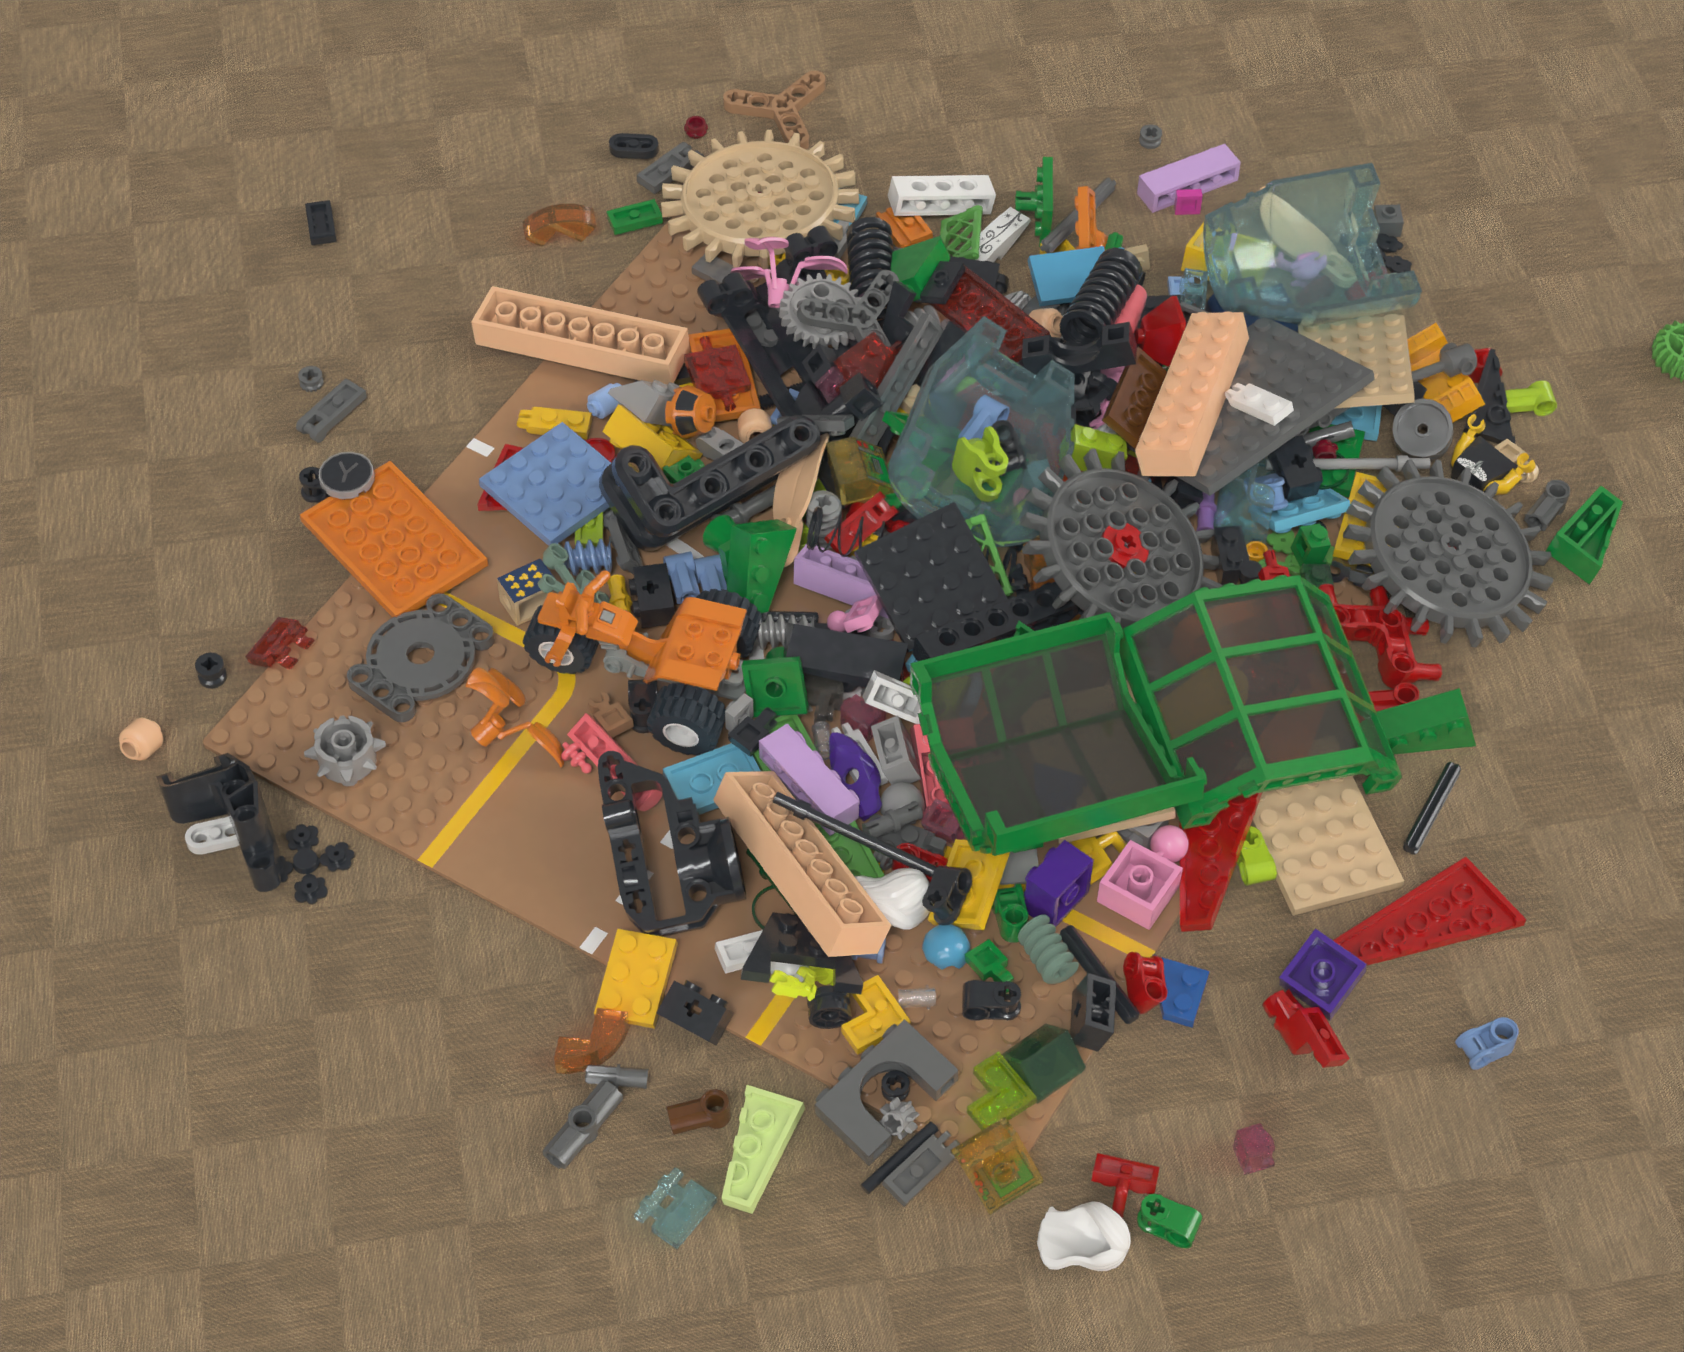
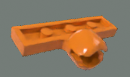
M1088 186L1078 187V196H1075V208L1078 211V221L1075 223V230L1077 236H1079V245L1076 247V250L1100 246L1105 248L1108 236L1096 227L1095 192Z

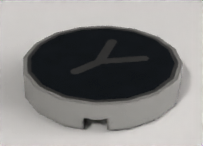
M341 452L324 461L319 469L320 485L322 489L326 490L328 495L334 498L352 499L358 497V493L368 491L374 482L373 465L367 457L359 453Z

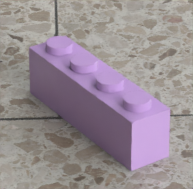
M1222 144L1139 175L1137 194L1153 213L1174 205L1176 190L1202 189L1203 194L1238 181L1241 162L1226 144Z
M807 544L794 558V584L852 606L857 601L876 595L862 567L855 559L846 556L842 557L840 554L830 550L822 553L819 551L818 546L814 550H809ZM882 607L879 615L888 618L884 608Z
M786 724L759 740V758L771 771L776 773L798 801L802 799L812 804V808L846 824H850L859 818L860 801L856 793L851 789L848 790L842 784L837 772L830 770L824 764L821 755L816 750L812 751L799 731L795 732ZM821 826L830 836L836 833L824 826Z

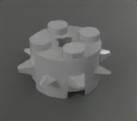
M344 715L340 716L336 721L334 718H330L321 724L318 729L315 728L313 730L315 733L314 746L304 751V756L317 760L319 765L318 777L324 775L327 779L342 783L344 786H353L370 774L372 769L375 770L377 768L375 765L377 762L376 752L384 748L386 743L383 740L372 737L370 730L373 725L372 721L365 723L362 719L354 716H348L349 719H346Z

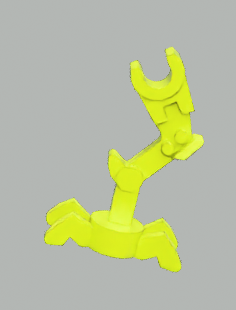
M800 966L796 973L804 978L803 982L780 970H774L769 978L770 982L775 983L771 989L773 993L793 998L807 996V999L811 1001L815 998L817 991L815 981L823 985L830 984L833 986V969Z

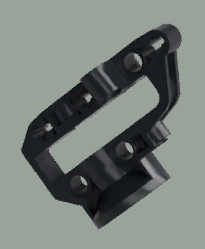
M607 751L600 756L598 760V775L603 800L602 812L610 838L619 892L629 920L642 933L664 937L701 929L707 925L720 905L747 899L739 854L729 817L701 823L696 803H693L692 797L677 800L669 781L662 774L624 761L623 756L616 751ZM612 765H616L615 771L618 779H613L610 773ZM654 789L663 793L686 912L684 916L658 921L654 896L648 879L644 839L635 801L636 793ZM618 791L625 792V796L621 800L614 801L611 799L614 793ZM691 834L695 836L694 841L690 844L680 842L685 835ZM628 848H632L631 856L633 861L628 862L625 855ZM697 891L707 893L701 901H694L691 898ZM635 899H640L643 905L641 913H636L637 904Z

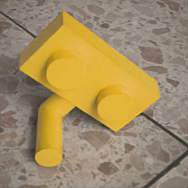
M1117 831L1104 834L1098 839L1096 836L1069 842L1093 859L1090 884L1102 878L1113 864L1104 848L1112 844L1118 853H1121L1127 845Z

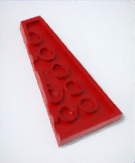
M1250 770L1206 773L1207 785L1204 786L1203 793ZM1263 792L1256 793L1248 798H1244L1243 794L1229 800V807L1219 811L1208 825L1182 829L1179 820V828L1185 832L1189 842L1186 855L1180 859V867L1183 868L1180 880L1181 932L1212 930Z
M1464 857L1333 941L1367 965L1522 927L1527 919L1467 857Z

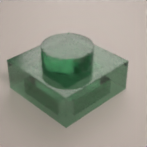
M1302 564L1300 568L1302 578L1317 588L1323 584H1332L1334 586L1330 564Z

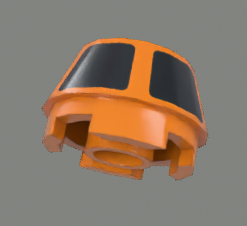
M690 385L674 389L675 394L672 401H667L665 408L666 424L672 425L674 430L672 434L689 439L709 432L714 426L717 413L713 397Z

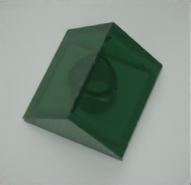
M1044 1024L998 1056L997 1059L1037 1104L1086 1070V1066L1069 1031L1049 1024Z

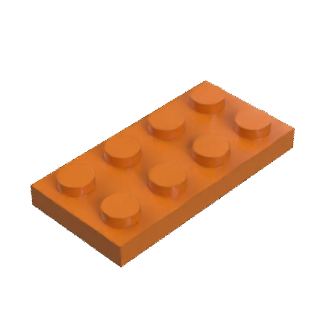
M723 329L688 334L690 352L699 389L710 394L716 404L715 422L738 419L746 410L753 408L761 409L748 359L731 330Z

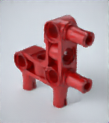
M1323 584L1318 587L1329 595L1347 641H1368V643L1376 648L1379 659L1378 669L1382 681L1387 687L1395 689L1400 683L1413 684L1416 681L1422 680L1439 681V678L1442 676L1441 665L1439 663H1418L1415 660L1409 635L1426 636L1429 631L1428 619L1416 632L1410 630L1413 618L1405 617L1397 609L1386 614L1383 610L1388 602L1386 588L1383 586L1370 590L1369 596L1372 606L1338 604L1332 584Z

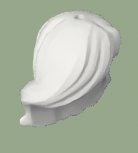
M901 868L880 878L863 875L854 876L894 927L903 930L912 929L919 925L930 913L922 903L923 896L930 883L920 870Z
M1095 1201L1081 1204L1068 1211H1057L1054 1207H1049L1045 1218L1042 1219L1037 1240L1043 1263L1049 1269L1054 1270L1070 1265H1080L1095 1271L1114 1269L1123 1262L1131 1243L1130 1232L1125 1221L1114 1210L1103 1203Z

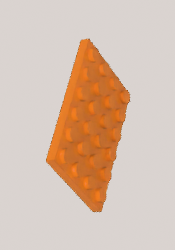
M391 461L374 470V482L371 488L366 492L358 493V497L338 499L330 496L300 514L301 522L392 618L405 612L420 609L426 605L427 600L432 595L444 594L489 566L485 555Z

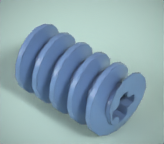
M589 539L586 548H583L580 540H577L574 549H572L569 541L565 542L564 549L568 553V559L564 565L567 569L571 570L573 576L578 575L580 568L590 571L591 567H593L596 574H599L602 566L611 573L612 552L610 540L608 546H605L603 539H599L597 547H594L591 539Z

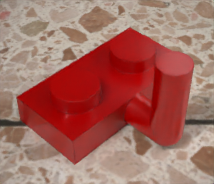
M1097 1153L1091 1181L1108 1187H1116L1112 1210L1123 1219L1128 1191L1132 1190L1138 1194H1155L1160 1167Z

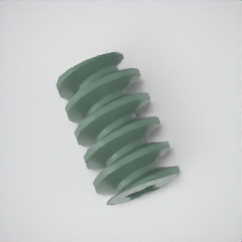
M1039 915L1022 927L1018 934V941L1024 946L1026 954L1029 955L1031 962L1035 964L1036 970L1041 974L1045 983H1061L1074 975L1079 964L1078 962H1072L1074 956L1071 952H1066L1068 946L1066 943L1061 942V935L1055 933L1056 927L1053 924H1049V916Z

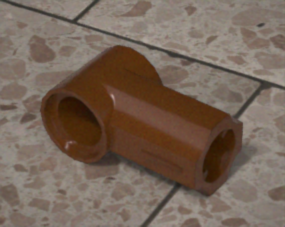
M711 1089L705 1092L702 1098L666 1107L673 1135L706 1126L720 1129L725 1127L731 1119L728 1096L718 1089ZM715 1106L722 1107V1109L717 1112L709 1111L711 1108Z

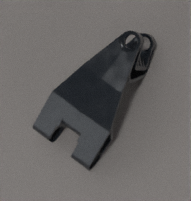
M225 753L213 757L216 766L176 780L173 779L171 772L156 776L173 821L185 824L228 814L254 888L259 892H268L280 885L279 848L258 781L248 765L231 754Z

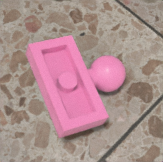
M877 595L857 601L848 613L843 611L832 612L827 618V626L830 630L839 632L847 631L849 633L854 630L864 632L873 626L874 621L879 616L882 605Z

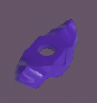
M831 733L829 738L831 770H835L840 776L842 784L848 790H853L860 801L859 819L864 822L877 813L882 806L879 796V786L881 783L879 770L872 758L861 749L854 739L845 734ZM853 769L858 770L859 777L857 781L853 784H847V773Z

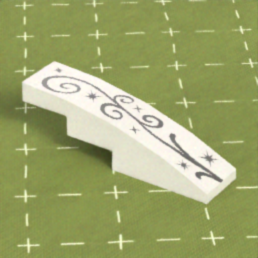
M1012 207L1008 208L980 233L979 258L977 260L993 263L997 258L1001 260L1029 225L1031 219Z

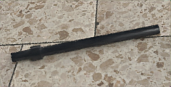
M777 792L774 797L773 803L794 812L793 816L802 820L807 818L910 868L920 870L927 876L932 877L937 867L812 808V804L802 799L797 801L780 792Z

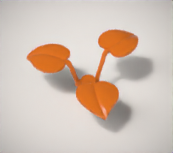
M480 667L474 669L467 679L466 687L479 691L494 702L485 717L470 730L474 739L482 746L487 747L496 737L502 740L510 734L527 729L530 735L553 756L561 768L564 765V761L561 759L563 747L558 738L541 723L535 722L533 724L528 721L504 731L503 727L506 724L499 713L509 705L510 700L518 707L525 704V696L522 690L495 668H490L488 672Z

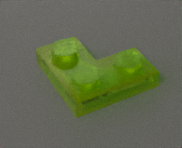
M999 1051L973 1067V1074L989 1093L968 1105L967 1114L985 1136L1036 1103V1095Z

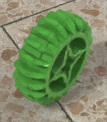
M1674 321L1671 325L1666 324L1656 334L1652 344V359L1655 360L1656 367H1661L1662 373H1669L1670 379L1674 377L1680 378V382L1684 380V321L1681 324Z

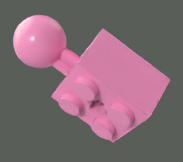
M1165 825L1158 828L1150 840L1151 851L1130 840L1100 881L1097 902L1150 930L1180 886L1183 868L1175 864V862L1182 859L1188 851L1189 842L1185 832L1174 825Z

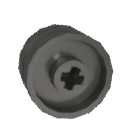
M1421 398L1414 400L1415 403L1405 404L1399 409L1393 422L1392 431L1397 449L1402 455H1408L1409 458H1430V462L1436 461L1446 454L1452 444L1454 432L1449 412L1443 405L1431 399ZM1427 427L1428 431L1425 434H1420L1417 431Z

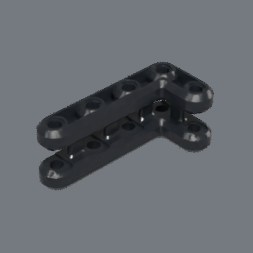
M795 415L789 417L675 484H671L653 455L647 449L635 445L627 446L615 456L613 462L602 472L599 478V489L634 545L644 551H655L710 520L712 515L722 513L729 509L733 503H739L775 482L780 472L804 459L817 448L820 442V432L813 420L806 416ZM794 432L802 436L803 442L795 438ZM630 463L636 464V465L638 466V468H639V471L637 470V468H636L634 465H632V464H630Z

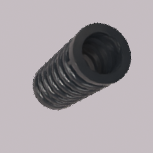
M875 217L858 219L846 231L849 282L851 283L850 291L857 289V297H862L878 273L883 270L891 271L892 252L894 251L892 229L886 221ZM885 280L879 289L884 292L889 282ZM867 297V301L871 306H880L879 301L875 297ZM888 303L876 319H882L878 321L881 329L883 328Z
M1109 248L1102 252L1060 321V333L1066 342L1073 346L1087 345L1099 337L1103 326L1116 323L1117 318L1120 316L1121 311L1130 299L1143 274L1140 261L1135 255L1122 248Z

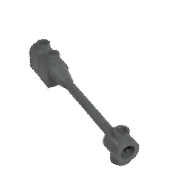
M1448 343L1440 350V361L1412 371V380L1416 382L1440 372H1444L1448 377L1461 373L1463 375H1470L1477 367L1476 353L1468 343L1457 346L1455 343ZM1351 407L1334 408L1296 436H1304L1309 429L1317 426L1322 428L1328 427L1335 417Z

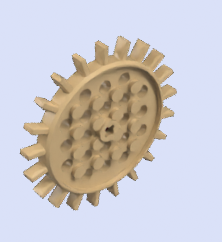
M766 130L764 141L747 142L743 131L738 132L737 144L725 148L716 138L711 139L712 154L707 157H703L693 150L688 152L690 165L694 167L692 170L674 165L671 168L672 180L681 182L683 185L665 183L662 185L664 199L678 200L661 202L662 217L683 215L668 221L669 234L672 236L690 230L691 232L683 237L684 250L689 251L704 242L708 245L705 249L707 262L711 263L721 251L732 254L733 268L740 267L744 256H757L760 258L762 269L769 268V251L767 249L754 250L748 248L744 244L746 238L778 237L785 239L793 233H801L806 237L812 228L825 226L833 238L841 240L843 238V226L833 221L835 219L853 223L855 221V208L839 204H859V189H840L856 185L854 170L834 174V172L844 168L843 156L841 154L823 161L820 158L825 155L824 142L819 141L811 149L806 150L800 147L799 133H794L788 143L774 141L772 130ZM784 248L774 249V255L786 254Z

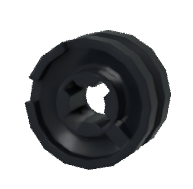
M831 985L817 988L815 998L811 1001L807 999L809 1023L820 1029H833L849 1022L852 1018L849 1006V993L833 991V986Z

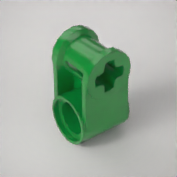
M1016 883L1014 887L998 889L992 905V911L995 914L1000 935L1005 941L1010 943L1019 942L1018 934L1028 922L1023 889L1020 883Z
M1149 1194L1141 1203V1210L1137 1215L1139 1228L1145 1233L1166 1240L1174 1246L1190 1248L1203 1219L1201 1213L1190 1206L1179 1204L1159 1194Z

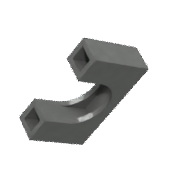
M905 1019L898 1026L896 1024L891 1025L883 1034V1040L876 1047L874 1045L869 1046L862 1053L861 1061L854 1068L851 1066L847 1067L838 1077L839 1082L831 1089L829 1087L825 1088L815 1100L817 1102L815 1104V1114L868 1166L891 1145V1134L868 1113L860 1099L864 1086L871 1078L884 1072L902 1071L935 1101L958 1081L959 1070Z

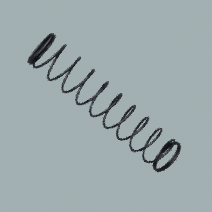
M817 506L813 511L809 525L807 548L814 550L817 544L819 551L825 552L830 547L838 530V549L842 557L847 556L853 549L858 535L859 548L862 547L864 516L861 517L850 549L844 555L841 551L840 542L843 512L841 511L835 530L828 545L822 550L819 534L822 525L823 509L821 506ZM885 520L882 522L878 539L883 537ZM1010 547L1004 556L1002 563L1005 572L1010 557V571L1016 565L1017 552L1015 548ZM987 548L986 556H985L987 562H988V556H989V553H990L988 548ZM1009 571L1008 580H1009V583L1011 584L1013 578L1010 576V571Z

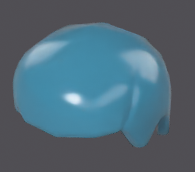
M952 924L937 925L925 934L922 950L927 961L941 970L949 966H955L960 969L966 963L965 954L971 950V945L961 928Z

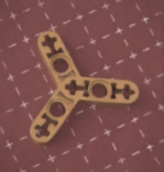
M809 71L779 95L739 89L728 90L723 95L724 109L729 113L774 119L785 143L789 142L794 133H799L800 147L807 150L809 147V134L798 111L825 90V75L819 71ZM801 93L804 94V96L794 97L793 94ZM763 103L764 105L761 107H755L752 104ZM787 122L796 123L794 126H786L784 124Z

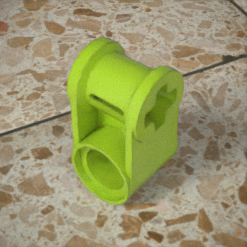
M1252 826L1249 828L1237 860L1242 881L1246 886L1274 880L1277 877L1274 859L1269 853L1262 833L1259 829Z

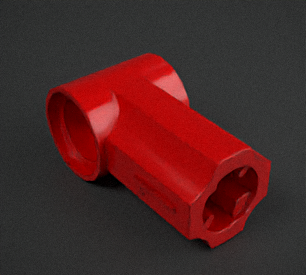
M1400 683L1392 690L1368 692L1376 712L1419 700V690L1411 683Z

